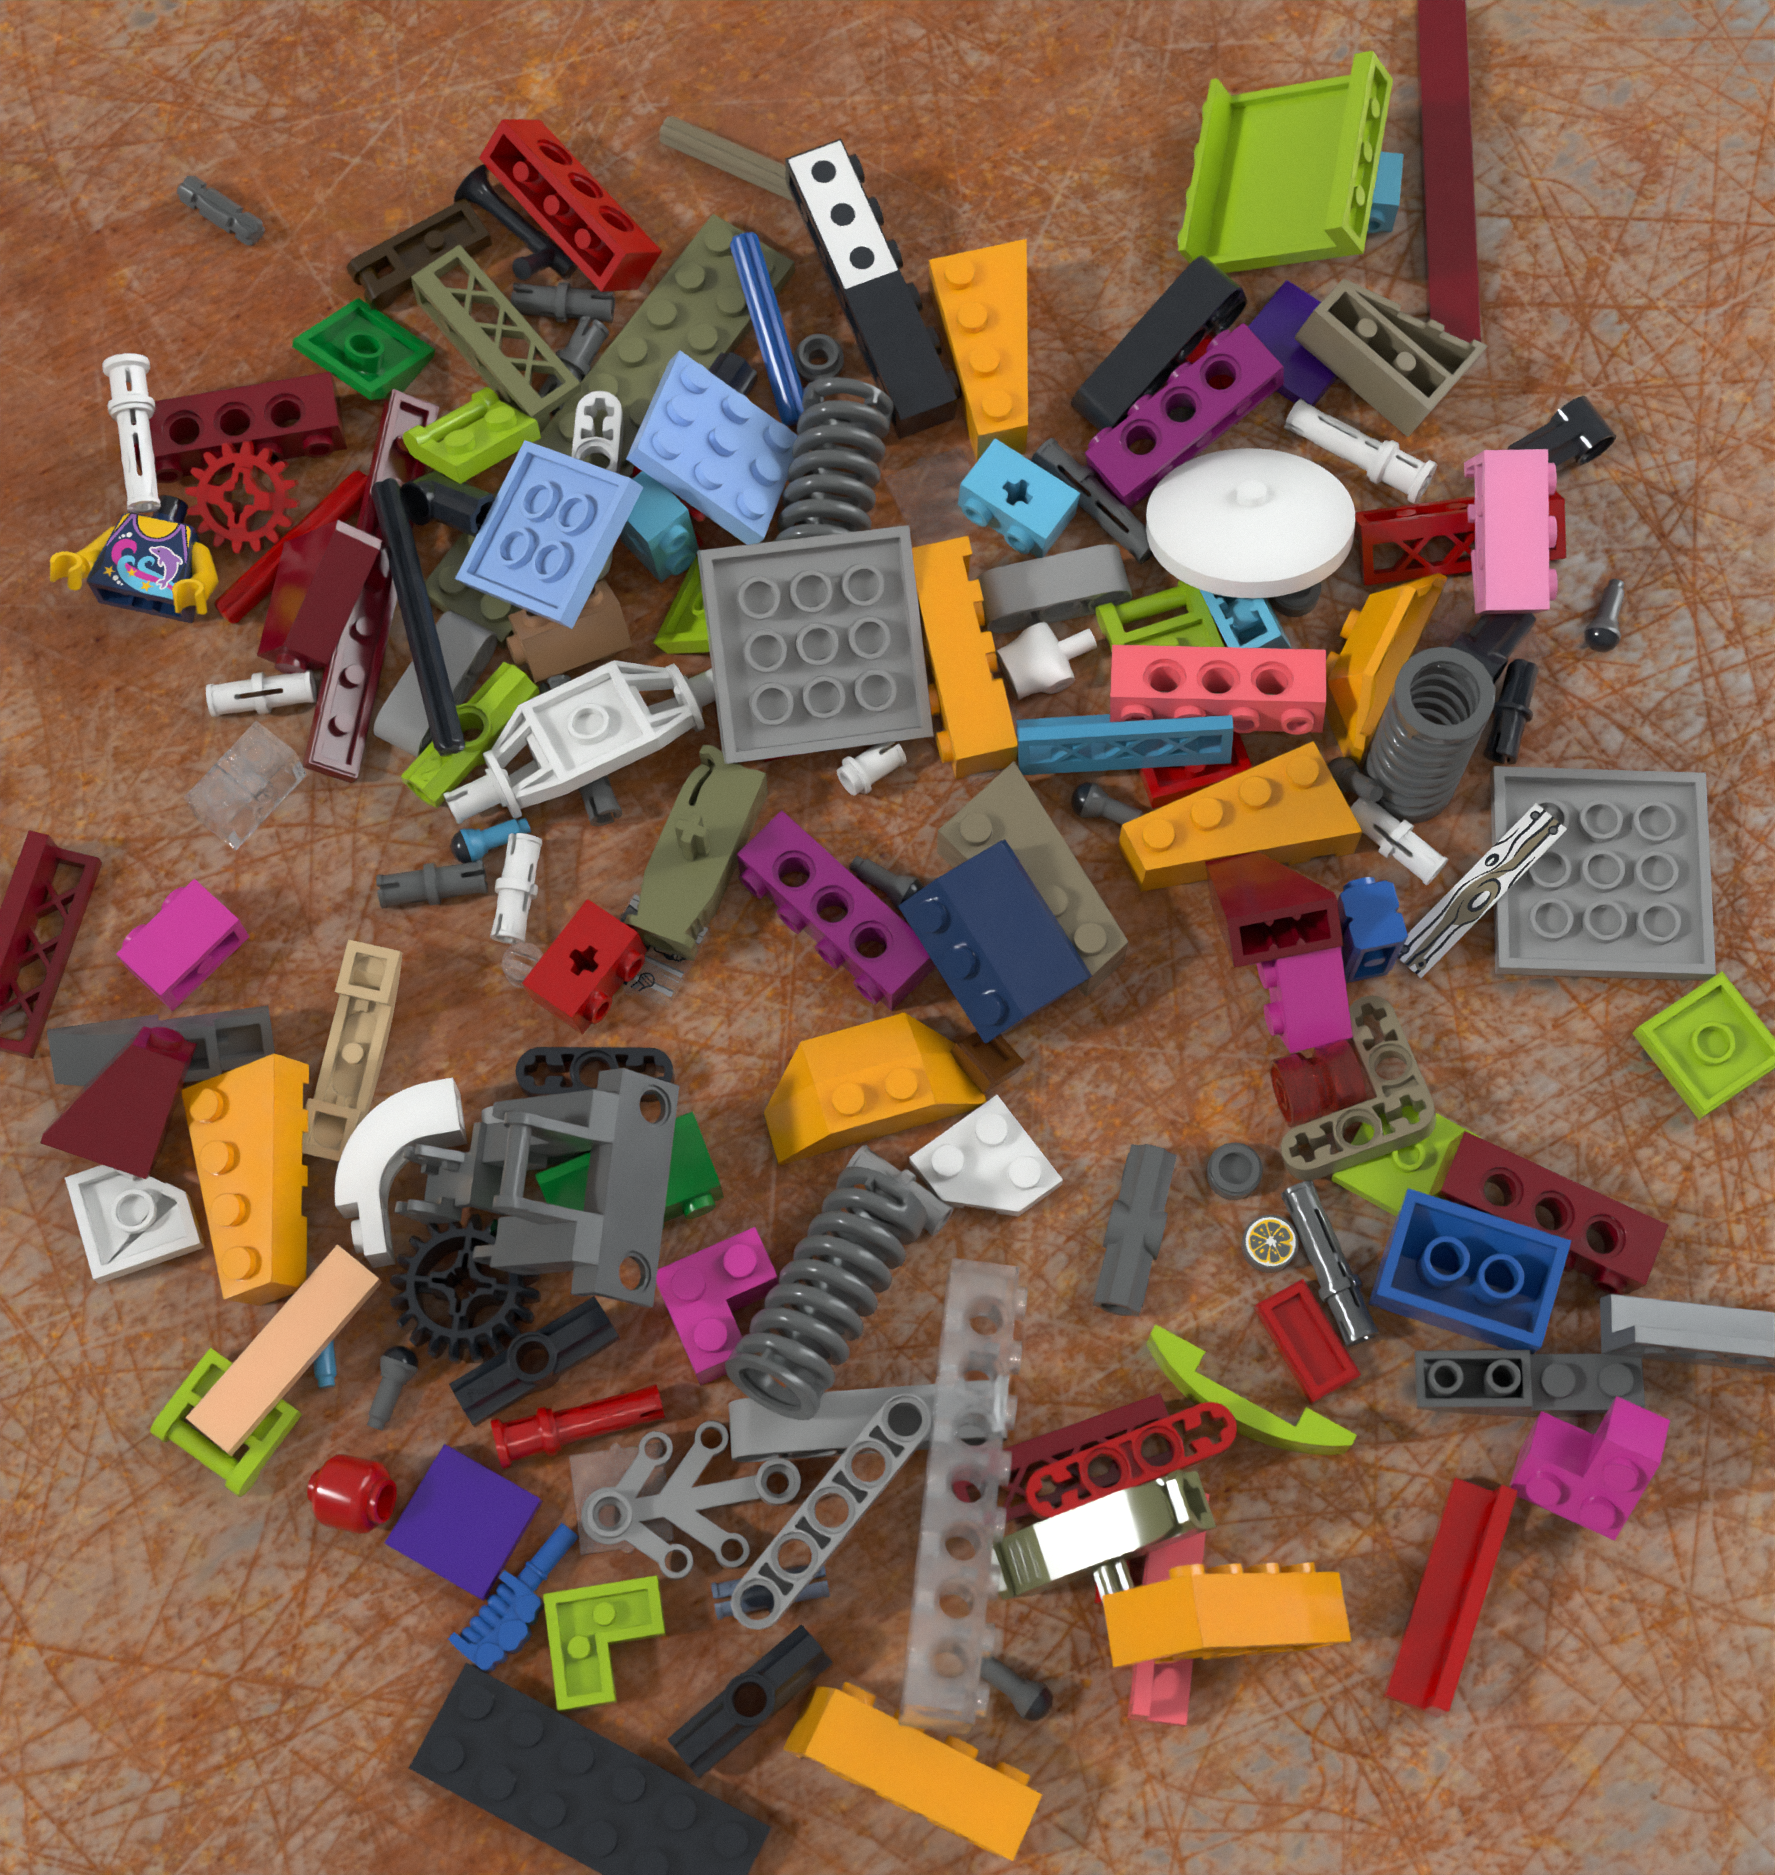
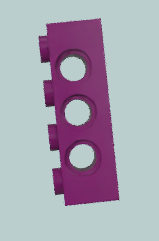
M1242 323L1233 332L1227 329L1218 334L1207 346L1206 354L1193 364L1186 362L1180 365L1169 376L1167 386L1153 397L1151 394L1141 397L1129 409L1127 413L1129 417L1114 429L1111 426L1104 428L1089 442V449L1085 452L1087 465L1096 472V478L1124 504L1129 511L1151 494L1157 484L1169 472L1195 458L1284 385V366L1245 323ZM1217 375H1227L1234 379V383L1223 390H1217L1208 385L1209 381ZM1178 407H1188L1195 412L1194 416L1186 422H1175L1168 417ZM1139 439H1148L1156 444L1151 452L1144 455H1137L1129 450L1130 446Z
M780 811L737 853L739 872L741 873L738 878L744 887L758 899H761L764 895L767 896L779 907L776 913L782 922L796 934L804 930L817 942L815 950L821 958L834 969H838L842 965L856 978L853 981L856 989L872 1004L876 1005L881 1001L893 1011L936 968L913 929L783 811ZM794 871L802 872L809 878L805 884L799 887H788L781 882V879L786 874ZM830 906H838L847 912V915L841 921L834 923L826 922L819 917L820 912ZM867 941L879 942L886 948L884 953L876 958L864 957L857 951L859 946Z

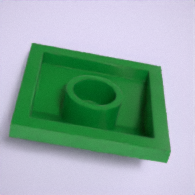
M356 298L294 338L292 343L294 349L328 372H331L335 377L369 400L386 399V395L392 389L404 392L433 359L435 354L433 347L378 310H372L360 298Z

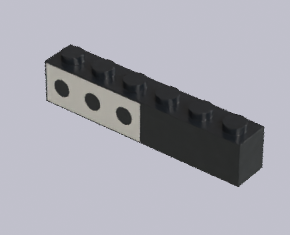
M838 139L786 158L785 182L873 382L876 388L882 390L891 398L894 405L891 422L899 440L955 419L957 399L962 397L959 382L952 369L945 371L938 356L942 354L938 335L932 325L925 327L919 314L923 310L920 295L913 282L905 283L900 271L903 268L900 250L894 239L886 240L880 227L884 225L883 214L877 199L874 196L868 198L861 183L865 182V176L855 153L848 155L842 139Z

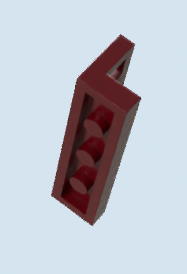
M30 830L26 836L0 908V1026L4 1017L21 1008L24 1009L29 1019V1024L22 1042L0 1037V1051L33 1059L102 862L98 857L58 848L49 835ZM59 863L84 869L78 886L58 896L52 882ZM49 893L52 897V900L45 903L47 895ZM71 903L69 912H67L64 906ZM59 910L65 921L61 934L41 944L35 934L39 919ZM32 942L35 948L28 951L30 943ZM54 951L53 957L50 962L47 954ZM41 958L47 970L43 984L23 993L17 982L21 968ZM14 990L17 998L10 1001V998ZM36 1001L34 1010H32L29 1004Z
M1161 1393L947 1469V1482L953 1498L957 1499L970 1537L1032 1515L1026 1502L1009 1508L1015 1494L1025 1499L1026 1490L1019 1487L1025 1473L1042 1468L1168 1417L1169 1414ZM1165 1437L1163 1439L1168 1451L1150 1458L1142 1456L1152 1466H1165L1173 1458V1447ZM1113 1460L1108 1473L1097 1477L1089 1475V1478L1096 1486L1107 1488L1118 1483L1121 1471L1120 1468L1116 1469L1118 1464ZM1073 1467L1068 1468L1067 1471L1072 1477L1079 1480L1078 1470ZM1016 1477L1013 1484L1006 1481L1008 1479ZM1080 1483L1064 1489V1484L1057 1486L1053 1493L1042 1497L1035 1496L1039 1503L1048 1501L1054 1507L1060 1504V1498L1065 1492L1075 1488L1078 1490V1498L1087 1494ZM991 1485H997L1009 1491L1000 1512L977 1520L968 1495L969 1493Z

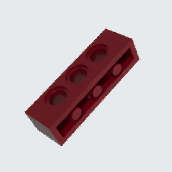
M331 372L154 401L155 411L149 419L156 479L158 483L164 484L177 482L182 477L191 476L190 471L192 467L207 469L209 465L206 463L203 454L207 451H212L221 458L223 457L222 444L227 442L233 444L237 453H240L243 441H253L254 454L256 455L265 447H270L273 449L270 460L273 464L285 459L303 456L322 458L329 456L334 451L347 449L340 396ZM288 420H298V422L293 426L286 428L280 427L284 422ZM239 428H248L241 435L230 436L232 432ZM197 436V438L189 444H180L184 439L188 437ZM135 444L136 463L142 473L139 446ZM235 463L227 465L217 475L230 472L235 467Z
M1466 1131L1449 1143L1429 1193L1431 1196L1571 1240L1563 1271L1572 1272L1574 1269L1592 1277L1591 1283L1596 1288L1609 1294H1629L1646 1285L1668 1228V1224ZM1485 1182L1493 1183L1501 1189L1504 1196L1502 1207L1493 1205L1488 1201L1484 1193ZM1536 1206L1545 1207L1551 1212L1554 1218L1553 1230L1545 1229L1538 1223L1535 1217ZM1587 1229L1598 1232L1603 1238L1605 1245L1603 1254L1595 1252L1588 1245L1586 1240Z

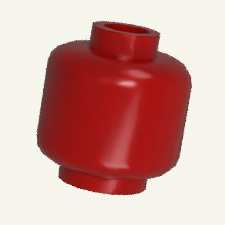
M336 1454L328 1459L321 1469H317L312 1474L308 1483L307 1496L308 1500L312 1502L315 1518L323 1526L356 1534H368L378 1527L379 1524L385 1523L391 1516L396 1503L397 1488L395 1482L390 1478L388 1469L382 1463L347 1454Z

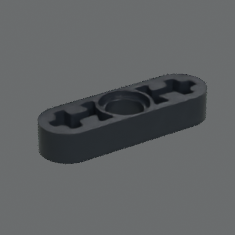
M536 1047L526 1051L519 1058L516 1065L517 1081L521 1090L529 1098L597 1090V1088L584 1085L580 1080V1074L584 1066L593 1061L603 1062L611 1070L619 1069L618 1062H626V1069L637 1073L644 1072L646 1064L654 1063L657 1072L664 1073V1076L656 1077V1079L672 1084L675 1082L674 1069L670 1058L663 1051L656 1048ZM572 1061L570 1066L572 1087H565L566 1082L563 1076H548L543 1086H536L534 1078L527 1076L528 1073L536 1072L538 1063L542 1062L547 1063L550 1072L566 1073L564 1062ZM646 1091L640 1099V1102L658 1101L656 1095L650 1091Z

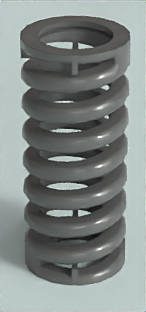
M841 377L817 379L809 383L804 389L802 400L804 411L798 418L797 432L799 436L793 443L792 456L794 460L788 468L787 480L789 485L783 493L782 504L784 510L778 517L777 529L779 534L774 541L864 531L871 528L872 521L867 512L875 507L876 495L872 488L879 483L881 471L876 464L884 459L886 447L881 439L889 434L894 405L891 398L882 390L868 383ZM845 393L865 399V402L862 404L854 401L836 400L823 402V400L828 395ZM834 443H846L862 449L845 448ZM829 467L848 469L856 473L841 472ZM826 492L845 494L850 497L835 496ZM823 517L836 518L846 522L834 521Z
M1448 647L1425 649L1412 656L1401 667L1364 763L1362 774L1379 784V787L1383 790V796L1376 803L1400 822L1407 820L1409 823L1414 824L1428 821L1441 814L1450 804L1494 708L1495 688L1492 678L1484 665L1471 654Z
M854 1166L847 1167L841 1171L837 1179L836 1190L826 1196L822 1205V1213L818 1214L810 1222L807 1231L808 1237L802 1239L795 1247L794 1261L789 1262L783 1267L779 1276V1285L773 1287L766 1295L765 1309L760 1310L752 1318L749 1327L750 1334L745 1335L739 1340L726 1361L725 1370L728 1377L744 1394L763 1407L788 1418L809 1420L815 1416L820 1408V1398L825 1389L832 1387L835 1382V1372L831 1365L838 1366L847 1361L850 1349L846 1341H854L860 1338L864 1331V1323L860 1317H867L875 1313L878 1307V1299L875 1293L888 1290L892 1283V1275L889 1269H896L905 1262L906 1251L903 1245H909L917 1241L927 1224L928 1215L925 1207L909 1189L889 1176L869 1168ZM863 1184L866 1190L854 1188V1185ZM875 1188L889 1194L896 1199L897 1203L874 1193ZM841 1208H845L849 1213L842 1212ZM830 1231L833 1236L827 1235V1232ZM816 1255L821 1261L813 1259V1256ZM803 1279L807 1285L799 1284V1280ZM788 1303L794 1310L785 1308L784 1304ZM769 1328H775L780 1335L772 1334ZM760 1352L762 1356L755 1355L754 1353ZM769 1375H771V1376H773L774 1378L778 1379L779 1381H781L782 1383H784V1384L787 1385V1386H786V1387H783L782 1385H780L779 1383H777L775 1380H773Z

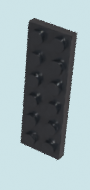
M468 1663L463 1667L409 1766V1769L602 1875H749L772 1830L770 1826Z

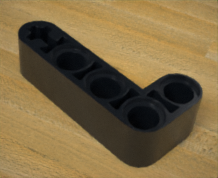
M1205 255L1197 257L1081 385L1071 401V406L1099 431L1109 426L1113 429L1129 417L1127 413L1132 405L1147 394L1153 396L1211 330L1216 334H1220L1237 320L1247 305V298L1243 289Z

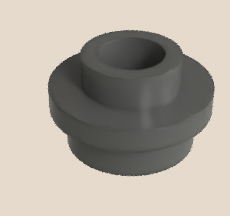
M813 334L806 337L797 346L794 353L798 375L810 383L817 379L837 377L844 366L842 348L835 340L824 334ZM815 358H824L828 361L823 365L810 363Z

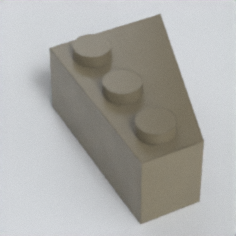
M1343 278L1316 307L1294 339L1403 434L1409 437L1488 345L1475 339L1471 343L1465 342L1444 332L1445 325L1432 319L1428 323L1401 312L1400 304Z

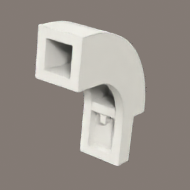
M453 1078L418 1084L392 1095L376 1106L360 1122L343 1150L335 1179V1206L345 1219L359 1216V1220L351 1221L354 1248L357 1254L364 1252V1256L373 1268L395 1264L388 1213V1196L396 1175L410 1161L403 1158L404 1147L416 1148V1144L447 1148L467 1144L461 1095Z

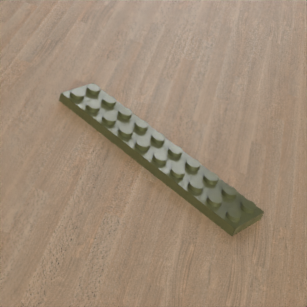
M712 214L582 380V391L563 404L562 410L556 413L540 434L541 438L536 440L534 444L572 457L575 416L579 401L585 395L594 391L609 392L619 400L624 419L620 475L633 479L634 464L626 460L669 361L680 350L709 370L720 352L725 354L734 352L753 328L730 248L733 237L745 232ZM760 242L775 296H777L795 273V262ZM598 410L596 417L593 418L595 437L604 438L602 429L603 420L605 417H608L607 410ZM601 453L590 454L583 460L604 469L610 464V459ZM502 484L493 494L494 499L496 498ZM463 532L425 581L430 604L444 613L452 610L495 632L498 635L496 638L497 646L505 650L508 646L506 638L514 635L508 615L523 609L472 589L455 579L476 538Z

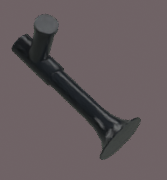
M484 164L473 169L456 190L454 203L466 198L468 203L482 207L527 245V248L533 252V254L519 257L513 261L512 270L515 276L520 280H526L533 274L550 267L564 280L571 277L578 266L554 241L542 231H538L495 192L489 182L490 170Z

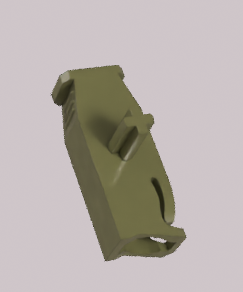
M712 745L702 746L699 752L701 765L695 768L682 786L647 864L643 883L641 884L637 916L633 914L627 915L624 921L626 925L638 932L645 945H650L651 948L655 947L656 950L670 955H678L680 959L681 957L686 958V961L695 960L698 953L695 941L698 939L697 935L704 931V927L716 915L738 864L737 853L746 845L768 795L766 773L745 768L739 763L726 764L723 752Z
M1177 1470L1163 1478L1141 1486L1118 1491L1031 1525L999 1540L987 1543L985 1545V1556L997 1593L1003 1600L1033 1596L1093 1574L1103 1602L1102 1595L1134 1588L1126 1561L1216 1528V1524L1198 1472L1185 1473Z

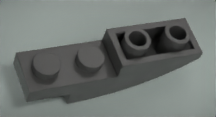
M268 1005L159 1020L158 1014L47 1029L55 1084L85 1086L143 1026L151 1029L154 1027L170 1028L179 1032L184 1037V1040L197 1044L184 1082L207 1080L222 1074L223 1070L236 1069L275 1053Z
M1434 1350L1414 1352L1417 1409L1516 1417H1538L1540 1412L1543 1411L1554 1417L1582 1418L1584 1414H1606L1616 1396L1645 1409L1642 1358L1606 1354H1530V1350Z

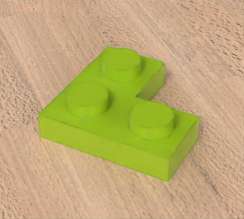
M657 1575L543 1594L557 1710L559 1712L617 1703L610 1645L666 1636L660 1584Z

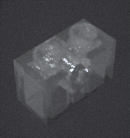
M255 721L184 796V799L197 820L236 851L307 774L296 752L262 724Z

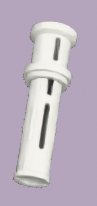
M125 353L114 355L104 360L102 366L104 374L110 380L112 400L107 405L108 413L118 423L121 460L128 499L127 509L133 513H149L161 507L160 499L158 498L155 459L149 419L155 411V402L148 395L146 374L150 370V362L147 357L139 354ZM127 382H130L132 391L127 390ZM135 444L139 446L142 476L137 474Z
M1301 399L1295 403L1286 419L1285 429L1303 436L1335 455L1358 465V467L1367 471L1366 475L1370 478L1371 482L1378 484L1382 481L1407 494V500L1413 504H1416L1421 499L1436 471L1437 463L1431 460L1424 463L1399 450V443L1393 440H1385L1382 443L1359 432V430L1321 412Z

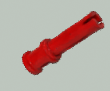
M657 1384L633 1392L603 1398L568 1409L553 1412L552 1407L546 1409V1406L537 1408L535 1415L502 1423L498 1418L490 1420L501 1468L506 1469L511 1467L514 1460L544 1452L551 1457L557 1455V1452L562 1451V1445L630 1428L634 1425L665 1419Z

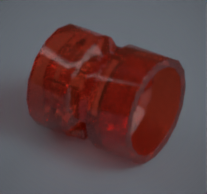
M1345 1039L1315 1047L1310 1058H1306L1301 1052L1273 1059L1269 1063L1274 1095L1280 1112L1290 1128H1295L1296 1126L1321 1118L1325 1109L1334 1113L1366 1101L1365 1084L1358 1060L1352 1047Z

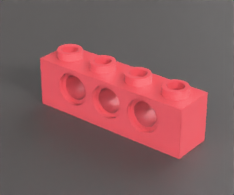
M1112 645L1110 722L1232 715L1233 731L1236 733H1251L1254 731L1286 732L1293 735H1301L1308 732L1323 733L1326 708V650Z

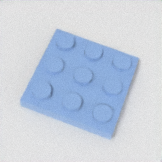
M679 350L669 361L626 460L745 544H756L764 539L787 481L789 465L794 460L792 449L793 443L798 436L786 425L778 422L749 401L746 396L735 391L709 372L703 365L695 362Z
M525 440L455 579L472 589L573 629L643 486L629 477Z

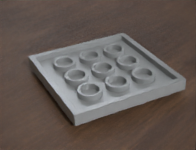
M909 525L697 551L721 746L726 764L934 736Z
M1493 767L1490 773L1492 847L1535 803L1567 828L1551 847L1493 905L1495 974L1708 981L1716 975L1706 773Z

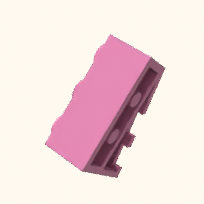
M1548 449L1484 450L1464 462L1465 478H1475V504H1469L1467 507L1468 523H1475V550L1471 552L1475 614L1540 613L1549 610L1550 601L1556 599L1558 589L1556 570L1549 569V548H1554L1557 540L1555 516H1549V495H1554L1556 490V466L1554 463H1548Z

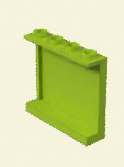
M1374 51L1354 54L1351 75L1230 95L1218 78L1211 79L1207 101L1204 102L1202 107L1203 123L1200 139L1194 149L1195 165L1192 181L1186 191L1187 207L1183 228L1178 233V251L1189 264L1197 257L1205 255L1224 273L1364 253L1393 78Z

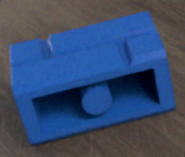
M1373 877L1352 880L1343 886L1344 891L1340 893L1337 900L1343 940L1341 953L1346 983L1388 975L1393 969L1395 961L1408 938L1402 913L1397 912L1400 905L1394 884L1387 882V880L1376 882Z

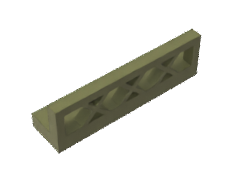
M460 244L411 276L416 302L502 402L537 420L540 434L550 422L549 413L582 391L581 383ZM460 265L469 275L467 289L448 288L438 278ZM476 285H477L482 291H476V290H475V289H476ZM458 301L465 302L464 308ZM473 303L495 305L499 310L497 324L475 322L471 317ZM506 319L512 326L505 325ZM488 336H495L494 342ZM503 337L524 339L529 344L528 359L506 357L501 352ZM536 354L542 359V361L535 360ZM519 371H525V377ZM533 372L555 374L562 382V385L541 398L531 386Z

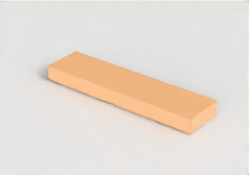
M337 1244L187 1415L186 1419L232 1456L382 1284L381 1280Z

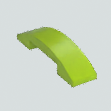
M1156 1324L1151 1331L1146 1345L1168 1379L1194 1405L1215 1402L1228 1408L1235 1417L1236 1432L1269 1446L1305 1454H1345L1352 1446L1357 1436L1356 1434L1307 1407L1300 1415L1295 1426L1197 1373L1196 1369L1205 1351Z

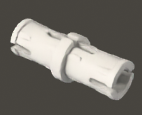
M306 670V673L282 674L268 677L264 672L253 673L252 678L248 680L206 685V699L212 717L257 710L258 714L261 715L271 713L273 707L317 702V688L312 670ZM277 688L283 689V693L250 698L240 697L243 693Z
M1359 797L1350 808L1363 833L1380 846L1378 852L1387 859L1393 856L1423 880L1425 885L1430 884L1449 859L1447 857H1443L1412 832L1414 826L1407 820L1398 821L1375 801H1367Z
M511 833L508 835L502 877L498 878L495 884L498 900L490 935L491 939L513 945L525 943L526 924L531 900L536 899L538 893V886L534 883L537 862L543 842L539 837L524 833H516V835Z

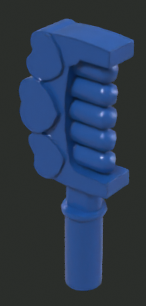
M561 1522L530 1562H526V1567L517 1578L505 1570L498 1578L504 1583L497 1586V1594H492L488 1597V1605L480 1607L478 1611L479 1616L471 1618L469 1622L470 1627L463 1628L461 1636L453 1632L448 1640L465 1657L475 1663L480 1669L489 1673L494 1671L498 1664L507 1661V1652L510 1654L520 1652L524 1644L532 1636L529 1626H533L538 1622L539 1613L544 1609L543 1600L534 1591L543 1580L546 1581L548 1579V1574L579 1536Z

